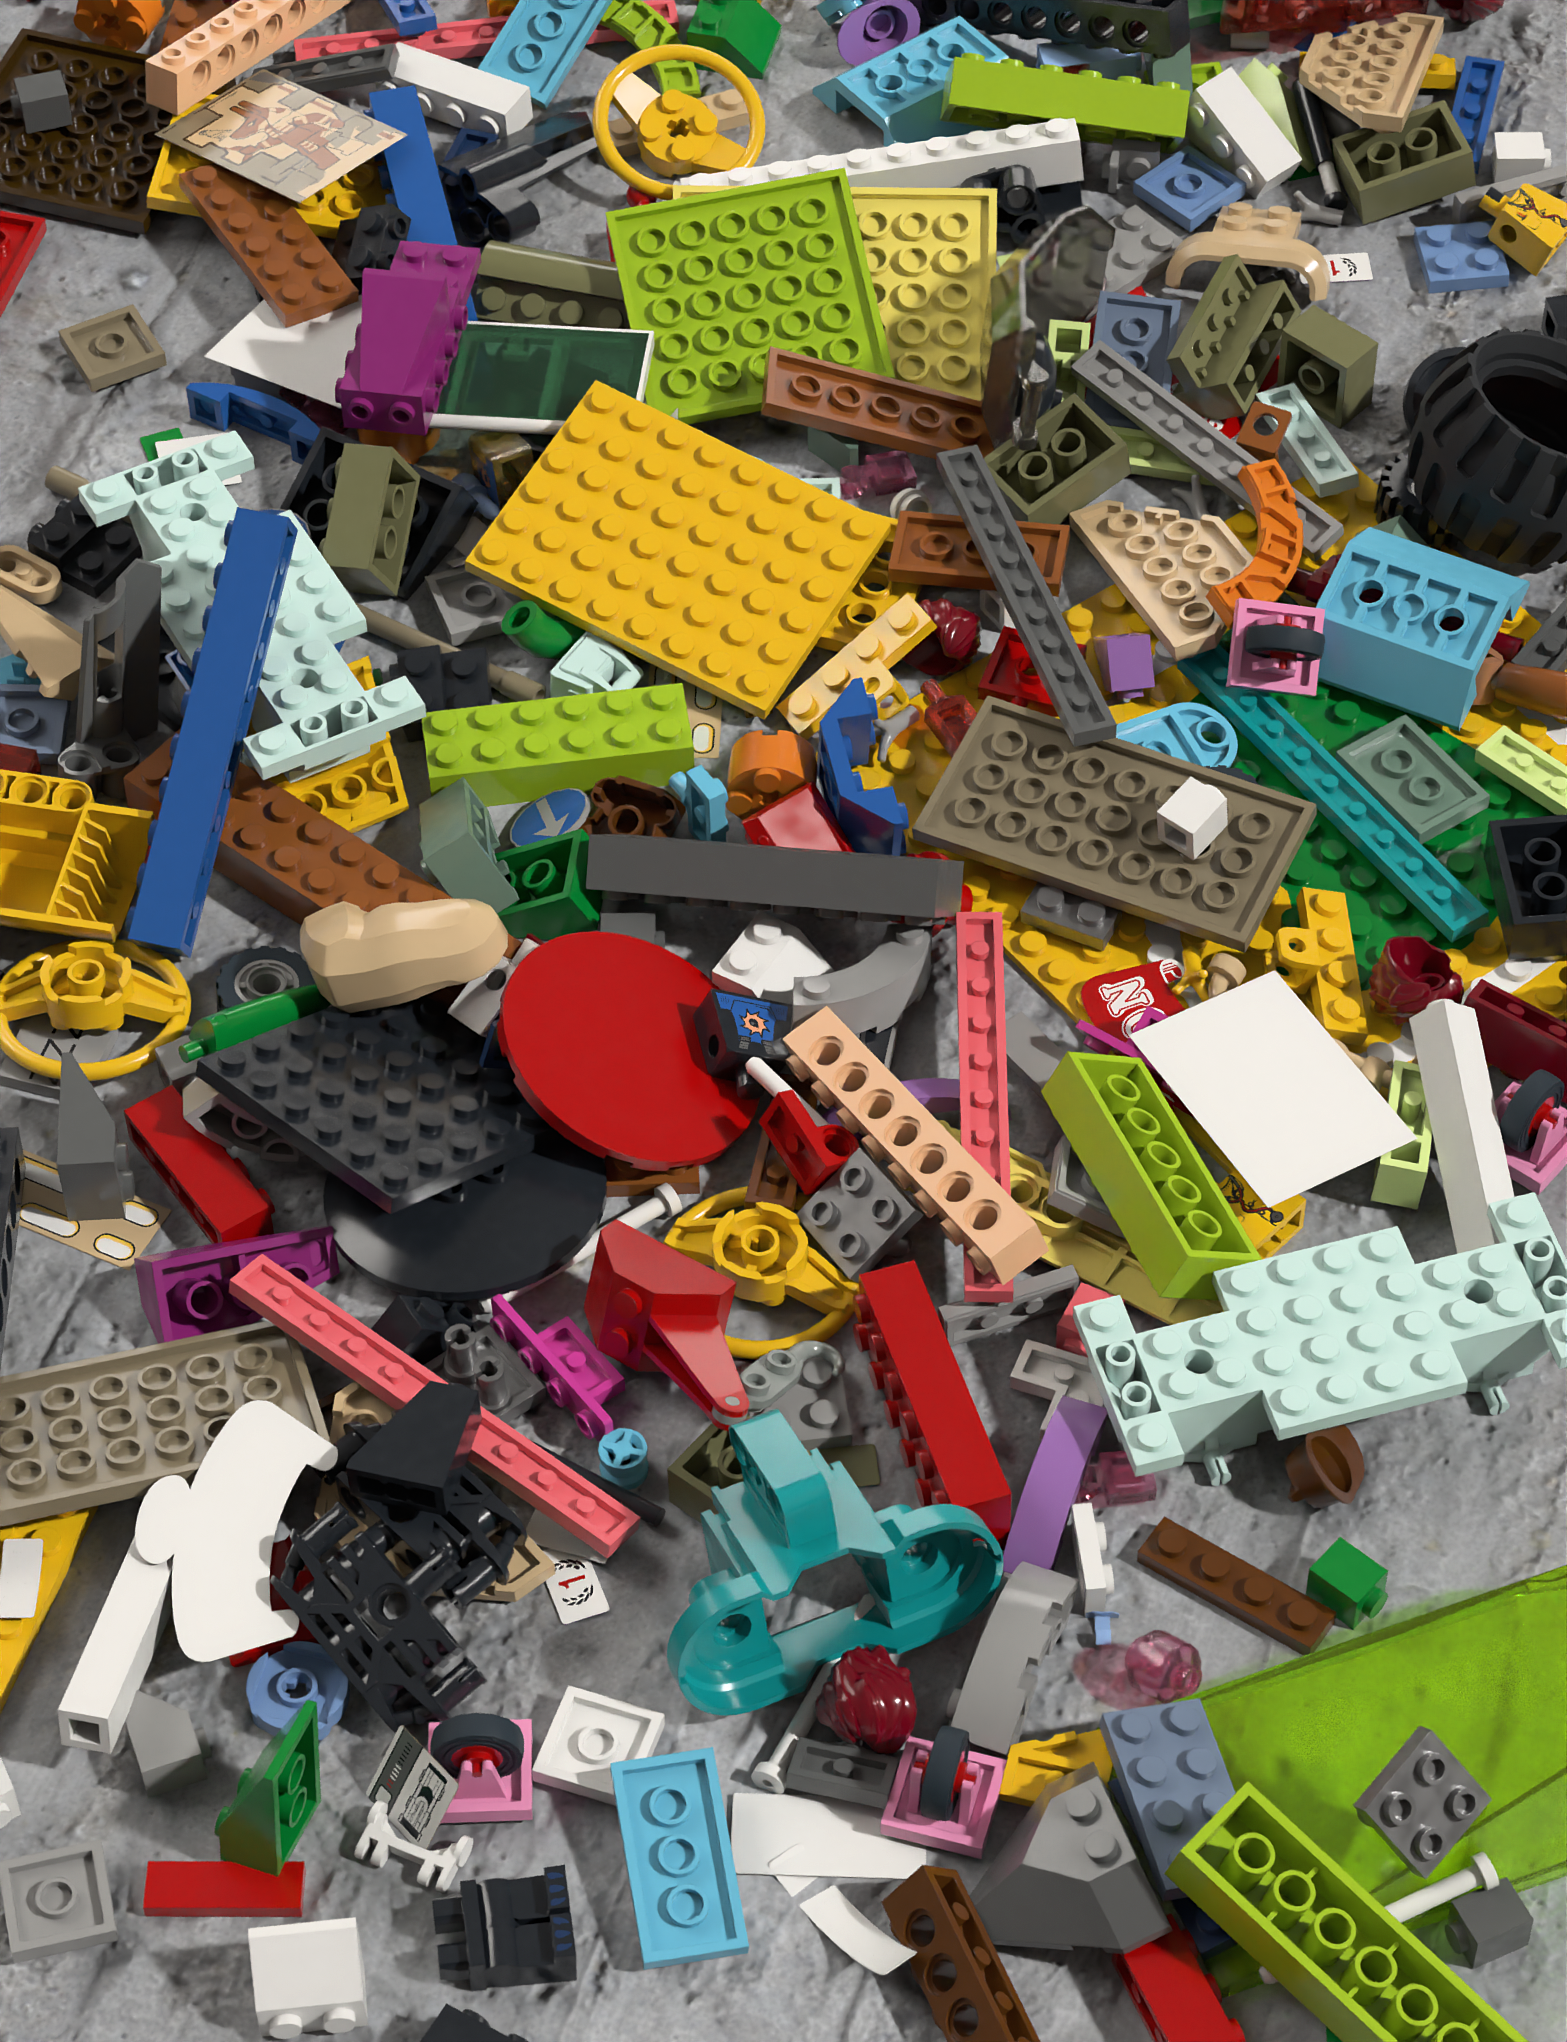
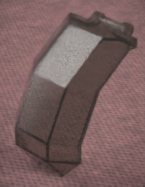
M1088 204L1062 213L1034 229L990 279L980 342L981 411L994 450L1009 439H1012L1014 447L1020 450L1029 451L1037 446L1039 434L1035 428L1041 393L1047 388L1048 373L1032 360L1036 331L1043 333L1047 339L1050 319L1084 322L1097 306L1100 291H1105L1107 258L1109 250L1113 247L1116 229ZM1021 379V384L1025 391L1020 417H1015Z

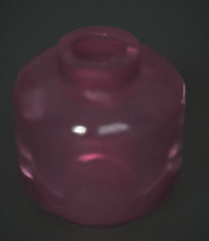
M1153 1630L1136 1638L1127 1650L1125 1667L1130 1685L1138 1692L1162 1704L1183 1701L1187 1696L1195 1693L1201 1684L1202 1661L1198 1649L1191 1643L1165 1630Z

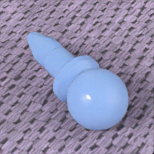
M460 473L454 476L451 481L463 486L478 502L474 512L478 511L487 519L495 520L500 510L488 498L489 495L487 494L486 487L480 483L478 478L470 473Z

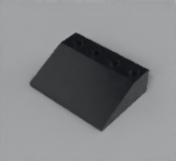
M323 426L280 509L291 510L293 513L298 514L308 524L311 540L318 550L322 539L326 538L329 523L327 506L329 500L332 497L334 498L337 483L335 466L338 458L342 457L344 443L365 445ZM410 463L408 464L421 477L397 594L398 597L408 600L425 581V577L431 574L460 540L478 505V502L463 486Z

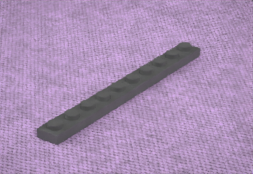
M973 445L937 453L936 466L1073 747L1116 738L1117 724L978 446Z

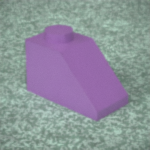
M1128 633L1093 637L1094 649L1105 691H1117L1118 699L1143 697V688L1155 687L1149 634Z

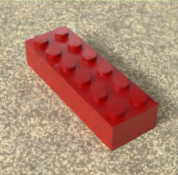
M915 1260L859 1274V1295L853 1296V1306L859 1322L853 1324L854 1338L859 1351H867L871 1362H868V1370L874 1389L876 1391L882 1389L887 1399L883 1402L889 1427L891 1429L898 1428L902 1439L899 1440V1448L906 1468L914 1467L918 1478L915 1479V1488L921 1506L952 1504L973 1511L987 1525L998 1541L1001 1550H1005L1010 1533L1012 1493ZM978 1538L973 1539V1542L976 1541V1540H978V1541H984L983 1539H978Z

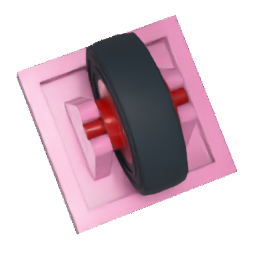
M1238 598L1235 601L1226 687L1309 698L1315 697L1319 662L1322 659L1325 636L1322 634L1325 609Z
M1542 1069L1535 1071L1523 1083L1514 1079L1494 1101L1510 1177L1537 1195L1541 1194L1567 1164V1109L1560 1106L1564 1094V1083L1553 1074Z
M469 1713L456 1715L442 1722L429 1723L428 1752L459 1784V1788L440 1823L533 1820L532 1719L509 1720L494 1714Z
M942 1726L934 1742L909 1736L880 1823V1834L981 1859L999 1802V1790L1007 1760L969 1751V1732L952 1726Z

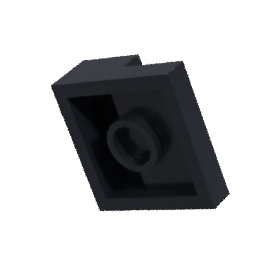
M392 203L364 207L360 210L359 218L340 220L331 256L358 289L359 295H362L364 268L390 270L400 241H406L411 218Z
M79 494L73 500L69 498L61 500L56 507L55 516L45 525L42 523L35 524L27 538L30 553L56 566L64 583L95 599L106 591L136 558L140 559L143 556L142 548L134 529L117 520L97 527L81 503Z
M439 644L397 651V663L389 665L390 680L393 681L406 676L425 703L426 712L492 705L489 655L486 647L442 653ZM421 719L401 726L408 742L424 740Z

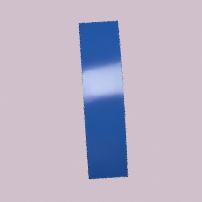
M207 382L190 383L186 387L190 418L223 432L235 422L290 445L292 461L303 465L320 432L319 427L298 409L263 392L236 385Z

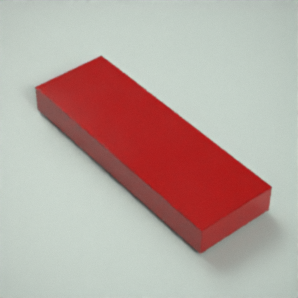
M148 1861L143 1901L145 1917H302L306 1878L305 1862L285 1861L277 1877L231 1861Z

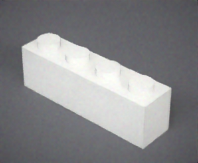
M400 42L396 44L400 55L394 78L375 82L376 91L415 85L424 116L458 128L464 127L498 134L499 139L522 130L533 118L530 88L528 86Z

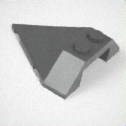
M1094 1761L1045 1786L970 1894L973 1905L993 1944L1074 1950L1075 1946L1103 1948L1105 1953L1127 1954L1173 1931L1114 1809L1115 1805Z

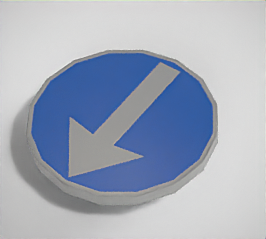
M574 788L556 790L538 798L515 819L510 829L511 843L516 848L578 830L586 821L590 812L589 798L580 789Z

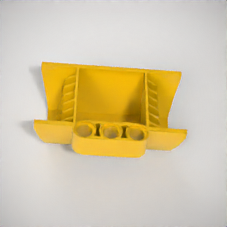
M0 769V926L116 943L137 889L139 868L145 861L149 846L148 831L152 821L155 819L153 811L95 803L91 788L86 783L78 780Z

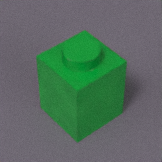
M1339 1537L1309 1568L1305 1595L1337 1612L1336 1618L1354 1630L1366 1616L1370 1619L1374 1618L1385 1605L1388 1594L1385 1592L1388 1570Z

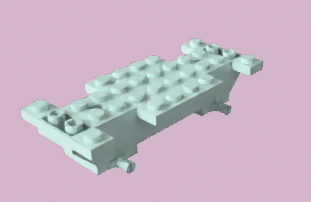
M236 430L78 488L79 499L97 527L128 515L130 516L142 548L143 560L158 564L162 568L160 624L190 669L195 650L202 648L205 631L202 628L205 609L208 605L213 604L216 592L213 586L215 568L219 562L223 563L227 549L224 545L226 525L229 520H234L237 507H239L222 481L255 469L254 457ZM288 510L277 515L289 517L298 529L251 715L252 726L257 733L243 738L244 751L242 752L240 762L249 768L255 767L263 780L284 773L289 783H293L369 753L371 744L386 739V732L426 717L425 703L406 676L364 691L333 644L367 632L366 618L292 511Z
M1535 1192L1489 1203L1487 1216L1500 1241L1498 1244L1415 1264L1398 1226L1286 1253L1214 1271L1212 1284L1224 1312L1137 1334L1134 1331L1120 1295L1073 1306V1320L1088 1355L1089 1367L1118 1441L1123 1444L1135 1477L1181 1466L1183 1462H1203L1211 1479V1484L1219 1486L1221 1480L1222 1485L1231 1480L1232 1476L1228 1471L1223 1456L1234 1449L1256 1444L1257 1433L1273 1429L1279 1441L1464 1394L1466 1391L1482 1392L1489 1412L1492 1415H1497L1498 1410L1500 1414L1507 1411L1510 1405L1500 1387L1502 1384L1510 1379L1532 1374L1534 1363L1549 1351H1551L1559 1369L1567 1367V1260Z

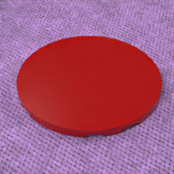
M592 931L563 935L551 939L531 951L518 964L501 994L500 1018L497 1023L498 1041L502 1056L508 1058L510 1066L516 1075L513 1080L527 1102L551 1127L571 1142L604 1159L606 1155H609L616 1159L630 1162L631 1168L649 1171H668L670 1167L687 1165L692 1168L700 1166L721 1156L736 1143L753 1119L760 1098L754 1100L739 1098L736 1092V1082L714 1078L707 1071L693 1014L711 988L721 989L695 966L656 944L629 935L612 932Z

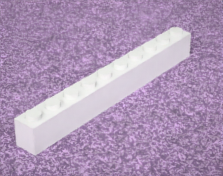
M1056 118L1038 124H1017L1005 129L986 132L978 130L966 135L947 138L933 137L927 141L908 144L894 143L888 147L869 150L855 149L849 153L830 156L816 155L810 159L791 162L776 161L770 165L752 168L737 167L731 171L713 174L698 173L691 177L680 178L681 185L748 186L844 167L849 187L959 188L965 179L973 175L988 172L990 168L995 167L999 169L1010 165H1023L1028 169L1030 167L1037 187L1084 180L1080 137L1075 118Z

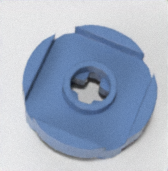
M296 1641L284 1644L283 1651L276 1652L270 1657L267 1652L255 1662L246 1682V1694L254 1724L275 1736L305 1701L311 1700L317 1702L318 1739H324L330 1733L331 1727L338 1723L347 1709L350 1698L347 1676L320 1644ZM298 1683L306 1684L308 1694L302 1698H290V1694L285 1692L287 1688L295 1689Z

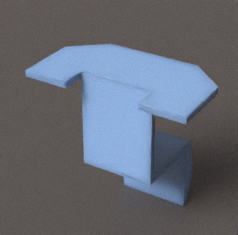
M1111 1611L1086 1613L1085 1618H1095L1096 1645H1111L1110 1618H1119V1613Z

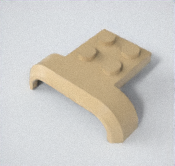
M1235 202L1228 206H1222L1212 232L1196 233L1187 237L1178 245L1168 265L1165 284L1178 289L1181 285V279L1185 275L1186 268L1190 264L1202 260L1222 262L1224 257L1238 254L1243 264L1285 267L1300 272L1308 282L1309 299L1311 301H1319L1327 298L1330 288V271L1325 258L1315 247L1304 241L1297 240L1301 228L1302 213L1292 212L1291 208L1285 206H1272L1265 210L1253 209L1252 205L1248 203Z

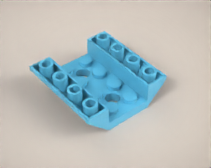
M958 16L813 87V94L835 114L854 105L884 131V147L894 143L908 144L927 141L933 137L947 138L966 135L978 130L985 132L998 130L940 121L945 75L954 57H961L963 53L980 54L985 57L984 61L1000 63L1001 59L1009 58L961 16Z
M1368 527L1347 543L1316 608L1325 609L1322 633L1325 636L1323 656L1319 662L1317 681L1460 731L1477 696L1475 678L1503 620L1513 621L1530 586L1529 581ZM1375 588L1383 593L1380 600L1374 603H1365L1359 599L1360 594L1366 589ZM1450 616L1459 617L1464 621L1461 628L1451 632L1443 630L1439 625L1443 619Z

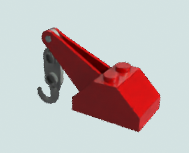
M617 1219L600 1230L583 1307L597 1350L636 1371L665 1372L701 1408L717 1428L729 1431L730 1425L746 1420L748 1412H760L764 1408L771 1406L798 1383L803 1362L808 1358L818 1357L830 1361L834 1365L832 1375L835 1377H839L845 1370V1360L838 1350L826 1343L811 1340L794 1344L785 1351L772 1350L768 1354L761 1356L741 1374H738L724 1337L737 1282Z

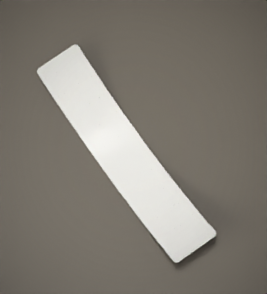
M797 1843L770 1861L768 1864L769 1868L773 1869L805 1850L804 1846L801 1843ZM775 1875L791 1897H794L819 1877ZM835 1885L799 1904L807 1916L838 1947L858 1963L877 1974L886 1975L917 1953V1951L906 1948L878 1929L848 1901Z

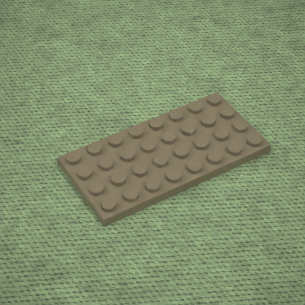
M987 696L914 824L912 832L914 840L1245 953L1316 817V804L1118 738L1073 747L1060 719ZM1190 776L1204 785L1209 784L1216 787L1227 798L1228 825L1195 860L1190 859L1158 839L1157 811Z
M264 1321L0 1377V1527L144 1496L154 1483L166 1476H181L186 1480L188 1486L192 1485L202 1461L224 1425L240 1407L251 1401L264 1400L273 1403L330 1442L300 1343L270 1321Z

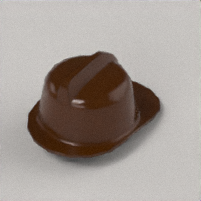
M1344 1424L1307 1433L1304 1440L1287 1456L1285 1468L1292 1483L1288 1499L1292 1503L1304 1500L1314 1508H1326L1339 1502L1349 1505L1354 1500L1355 1494L1363 1480L1365 1467L1359 1445Z

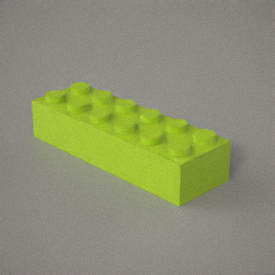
M963 53L961 57H954L945 75L940 121L1005 129L1017 124L1031 125L1048 122L1056 118H1075L1080 141L1111 146L1113 145V138L1161 142L1160 153L1172 154L1185 138L1190 91L1181 90L1180 85L1174 82L1161 81L1157 82L1156 86L1141 84V79L1133 76H1119L1117 80L1102 78V73L1092 70H1081L1078 74L1064 73L1063 68L1057 65L1043 64L1040 65L1039 69L1024 67V62L1016 59H1001L1000 63L984 61L985 57L983 55L975 53Z
M682 683L426 712V717L421 718L431 797L462 777L465 778L486 807L536 801L544 795L565 788L580 789L586 795H591L596 782L603 778H615L619 775L656 787L669 786V779L677 772H683L686 775V771L695 768L694 745Z
M1067 1051L1041 1090V1093L1049 1105L1054 1118L1058 1121L1071 1143L1073 1151L1078 1155L1089 1174L1091 1182L1097 1188L1111 1212L1112 1218L1116 1221L1129 1243L1131 1251L1143 1267L1151 1281L1152 1287L1159 1297L1219 1300L1212 1284L1214 1271L1262 1260L1144 1062L1141 1058Z

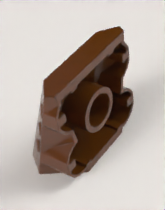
M621 775L615 778L607 777L595 783L591 793L594 806L579 829L583 828L588 836L589 834H629L672 838L686 812V808L680 800L663 788Z

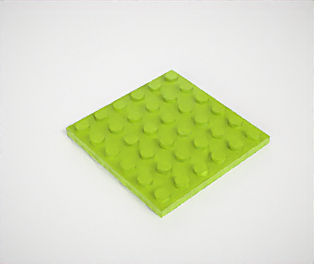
M845 167L605 212L630 330L654 331V349L644 394L647 405L669 416L678 408V420L687 425L761 411L765 358L770 346L895 379Z

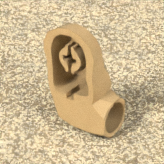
M439 899L418 903H391L380 905L370 912L363 911L359 906L342 901L304 918L300 929V944L303 956L320 993L336 1008L353 1013L402 1004L444 987L467 983L484 976L500 962L508 947V933L493 908L476 899Z

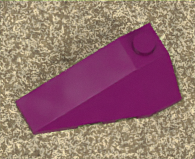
M328 1225L183 1248L134 1258L141 1305L158 1344L245 1326L247 1324L250 1325L262 1319L263 1316L229 1293L230 1279L261 1254L274 1261L312 1289L339 1274L333 1226Z

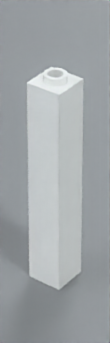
M1439 999L1429 1003L1425 1010L1412 1016L1409 1020L1458 1254L1500 1243L1487 1216L1489 1203L1515 1196L1475 1009L1455 1003L1451 999Z
M134 1536L58 1708L61 1745L112 1753L130 1711L136 1690H139L173 1610L172 1567L174 1554L163 1563L152 1564L140 1556Z

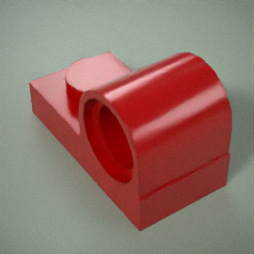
M793 1089L778 1092L759 1120L760 1125L805 1195L816 1193L859 1148L856 1137L846 1128L836 1124L817 1127Z

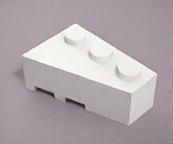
M1232 67L1194 90L1189 99L1185 136L1212 161L1246 183L1245 191L1254 199L1262 196L1293 175L1303 159Z

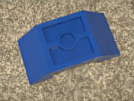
M862 677L855 678L820 721L817 776L825 802L856 853L900 856V854L906 853V840L903 830L909 828L905 803H897L893 786L863 791L860 773L852 772L851 766L868 764L869 746L876 743L872 720L878 719L874 694L866 693Z

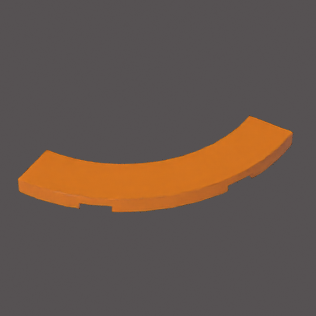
M1275 458L1242 466L1237 475L1251 500L1256 515L1258 541L1251 564L1232 579L1211 587L1206 595L1207 600L1228 629L1233 628L1235 601L1238 598L1276 602L1294 576L1301 559L1304 541L1303 522L1301 518H1298L1295 507L1297 499L1294 490Z

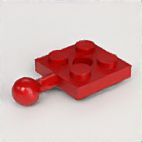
M1003 626L978 685V699L985 700L987 696H991L1052 717H1059L1039 675L1029 676L1023 673L1029 668L1035 669L1017 630ZM1076 643L1085 660L1087 645Z

